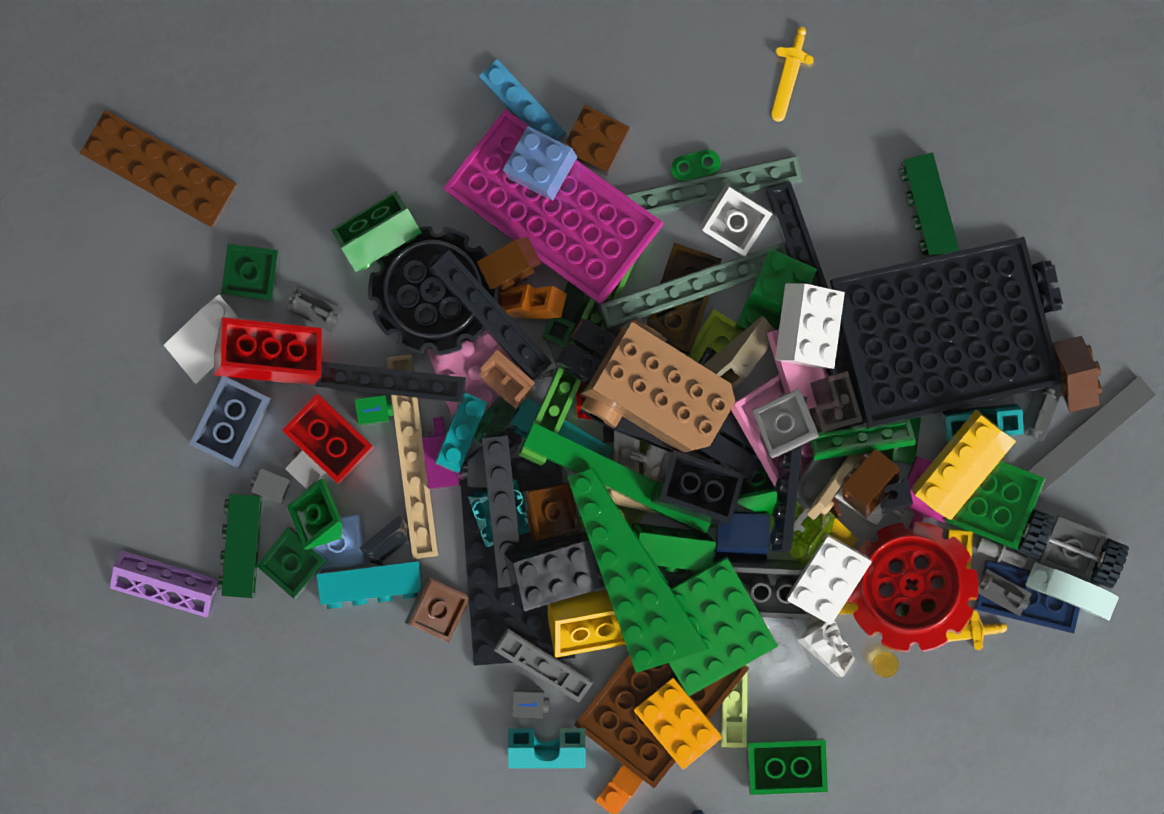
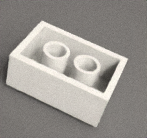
M785 284L775 360L813 368L834 369L845 292L809 284Z

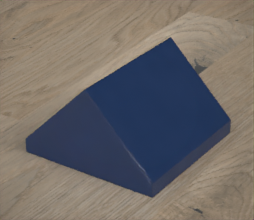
M734 511L731 524L722 527L717 526L715 557L767 559L769 551V513Z

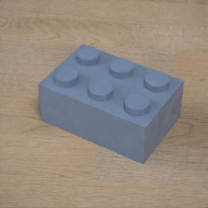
M222 376L189 445L239 468L272 399Z

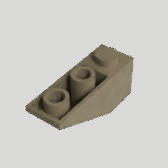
M761 316L704 364L705 368L731 383L733 390L747 378L770 346L767 333L775 331V329Z

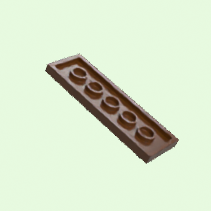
M104 110L80 152L81 155L212 229L237 187V184L107 110Z

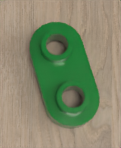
M703 150L682 155L673 160L671 174L679 182L712 175L719 170L721 160L719 155L713 150ZM705 158L712 159L713 164L711 166H705L703 160ZM681 164H686L688 166V171L681 172L679 170V166Z

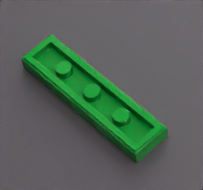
M910 419L869 429L867 426L818 433L819 437L809 441L814 461L873 452L875 448L880 451L915 445L916 439Z

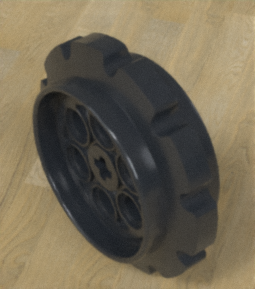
M431 226L419 227L422 233L417 235L415 240L395 248L392 254L382 256L376 260L381 265V269L379 272H372L370 274L368 297L371 302L378 303V308L372 312L378 326L386 336L397 334L398 346L419 355H423L427 348H432L436 356L449 355L462 350V341L464 339H470L471 342H475L485 332V329L429 267L446 250H450L497 303L499 287L489 288L477 261L488 255L479 245L475 248L469 247L470 238L468 235L449 227H444L441 233L435 234ZM415 266L422 268V276L419 279L410 278L409 271ZM431 285H435L438 289L440 288L436 297H432L429 293L427 294ZM406 291H413L416 294L414 302L406 304L402 301V295ZM448 303L458 305V312L453 316H449L444 312V308ZM424 309H430L434 313L432 320L429 322L420 320V313Z

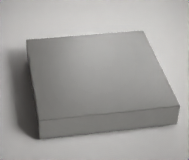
M799 389L752 410L771 458H775L819 437Z

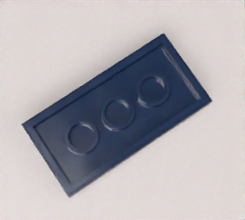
M985 560L982 576L986 569L1032 594L1029 598L1030 603L1028 607L1023 609L1020 616L978 594V599L975 601L974 610L1074 634L1080 608L1025 586L1031 573L1030 570Z

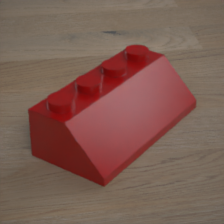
M221 318L214 350L215 376L314 385L321 377L322 328Z

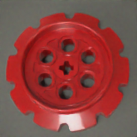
M903 522L895 523L878 530V540L876 542L865 540L857 550L868 556L872 562L849 596L848 603L858 606L853 616L860 628L869 637H873L876 634L881 635V644L886 648L905 653L910 651L912 645L919 646L921 652L937 649L948 643L946 635L949 632L960 634L972 618L974 611L968 605V602L978 599L977 571L966 567L967 563L971 561V556L964 545L954 536L948 540L942 538L943 529L938 526L924 522H915L912 529H907ZM919 558H925L929 561V565L925 569H918L914 565L915 561ZM901 562L903 569L898 573H894L889 570L891 563ZM934 578H941L945 581V585L941 589H935L931 586V581ZM909 582L913 585L917 583V591L914 592L912 589L907 591V584ZM884 585H890L894 588V591L890 596H883L879 593L880 588ZM926 601H931L936 607L933 612L926 613L921 609L922 604ZM900 605H906L910 608V612L902 617L896 614V608Z

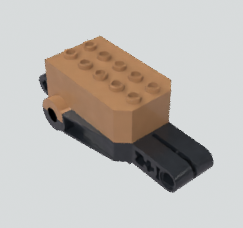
M584 318L580 319L569 338L574 344L569 342L565 344L555 364L585 383L579 393L580 396L585 398L580 408L584 414L611 430L665 451L676 450L682 453L695 451L716 465L744 474L743 481L751 482L761 461L756 458L758 457L731 410L735 403L731 383L683 354L668 339L644 323L631 320L630 323L618 328L614 335L593 322Z

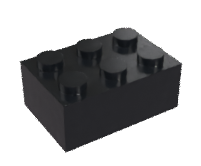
M672 450L664 454L651 503L722 527L732 522L744 474Z

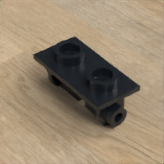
M1051 260L1032 264L1044 313L1062 310L1061 305L1064 303L1060 287L1051 288V284L1058 282L1055 265H1052Z

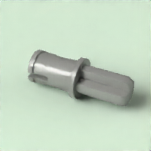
M983 536L980 538L976 548V552L997 559V562L1002 560L1020 568L1025 566L1028 555L1022 554L1006 545L986 539Z

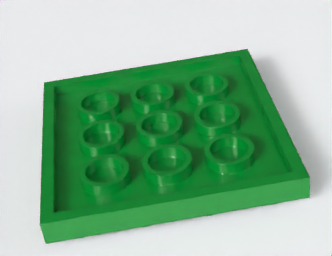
M728 557L670 588L677 600H680L684 611L690 620L694 622L697 631L709 647L706 651L669 662L688 696L778 647V643Z

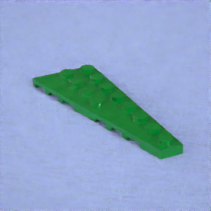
M591 468L568 476L635 672L638 673L708 650L707 642L705 643L697 631L696 625L684 611L680 600H677L667 580L650 554L646 552L640 543L636 532L629 526L624 518L625 515L621 509H618L609 495L610 492L595 469Z

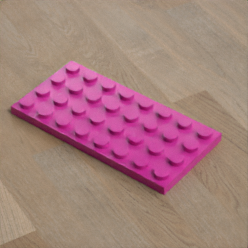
M504 109L443 189L514 241L515 239L528 236L541 262L602 305L664 223L577 160H575L553 201L510 180L503 169L528 125Z

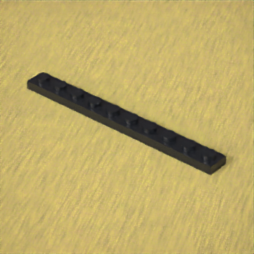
M791 182L768 188L765 192L788 257L816 268L817 270L811 285L829 289ZM840 324L834 369L828 368L848 428H853L866 424Z

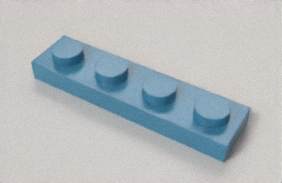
M498 59L479 75V78L514 116L525 124L557 141L566 134L562 127Z

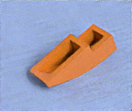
M526 284L508 287L504 290L499 289L498 304L513 318H559L562 315L567 294L554 286L534 288Z

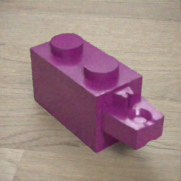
M443 416L433 418L434 431L428 432V438H422L428 489L460 486L459 480H464L463 467H461L459 473H455L434 464L448 430H445Z

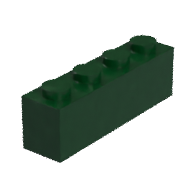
M933 152L903 160L898 171L901 181L906 182L908 191L905 192V198L908 206L913 207L915 216L911 218L914 230H919L921 240L918 241L921 255L929 258L959 251Z
M229 494V499H225L224 514H228L227 524H223L222 540H226L225 550H221L220 565H224L223 575H219L218 591H222L221 596L255 598L262 496Z

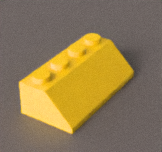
M975 410L911 487V490L928 506L951 520L1009 451L1016 440L978 410Z
M607 590L579 594L548 604V622L555 658L626 645Z

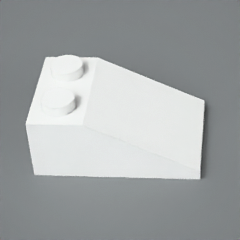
M221 295L216 296L199 310L164 344L165 348L195 384L199 383L214 370V350L221 318L241 319Z

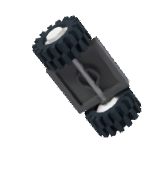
M1036 509L1033 510L1017 550L1018 552L1035 559L1040 557V564L1084 581H1088L1091 572H1093L1091 581L1108 588L1114 587L1127 560L1126 557L1129 550L1127 545L1109 538L1105 541L1106 533L1058 515L1054 523V516Z

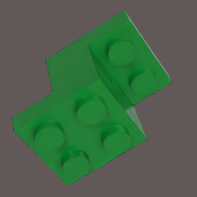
M770 249L759 275L751 286L735 328L745 331L763 316L775 330H779L785 284L811 285L817 269Z

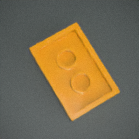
M674 677L634 708V712L682 770L723 738L717 728L693 699L687 695Z

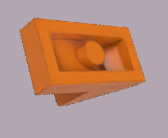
M622 764L596 798L595 802L611 814H618L629 798H632L643 780Z

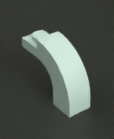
M1036 562L1025 585L1028 588L1060 599L1110 621L1119 598L1113 593L1087 581Z

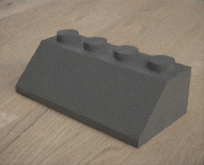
M713 557L712 565L725 557ZM728 557L762 617L811 619L809 612L787 601L786 598L809 561Z

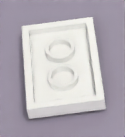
M826 534L787 595V601L831 625L872 560L831 535Z

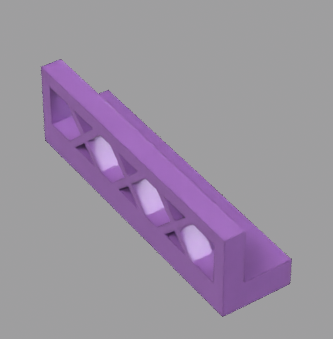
M121 550L113 566L110 589L207 618L213 595L218 586V579ZM118 576L128 578L131 583L118 582ZM143 585H151L156 591H148ZM167 592L177 593L180 598H171ZM192 599L204 601V607L195 605Z

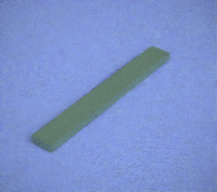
M796 155L625 195L654 215L715 201L725 184H728L742 194H747L788 182H800L803 178Z
M784 243L602 303V305L599 304L598 309L605 328L608 330L631 322V320H637L754 280L759 275L770 249L788 256Z

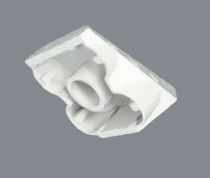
M819 620L806 627L805 632L797 641L837 677L844 676L855 658L849 645L841 638L840 629L836 622L833 621L830 625L823 620Z

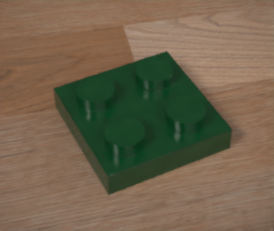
M228 244L221 294L273 301L279 250Z
M287 527L257 564V567L293 599H297L328 559L316 548L304 549L298 533L292 527Z

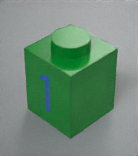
M387 396L355 399L359 426L390 422V416H394L392 401H388Z

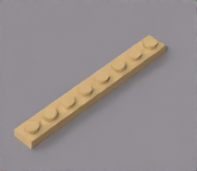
M412 354L386 357L388 369L414 372ZM391 395L412 558L419 559L439 556L430 489H428L418 398Z

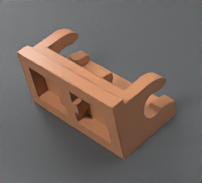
M498 349L480 369L479 377L516 410L535 391V382Z

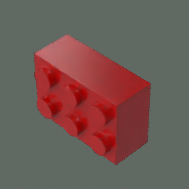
M318 393L282 430L338 484H341L375 448Z

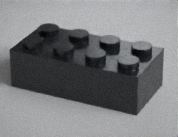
M586 531L505 556L515 603L523 611L605 587Z

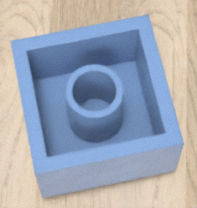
M527 126L503 171L510 180L553 201L577 159V155L571 147Z

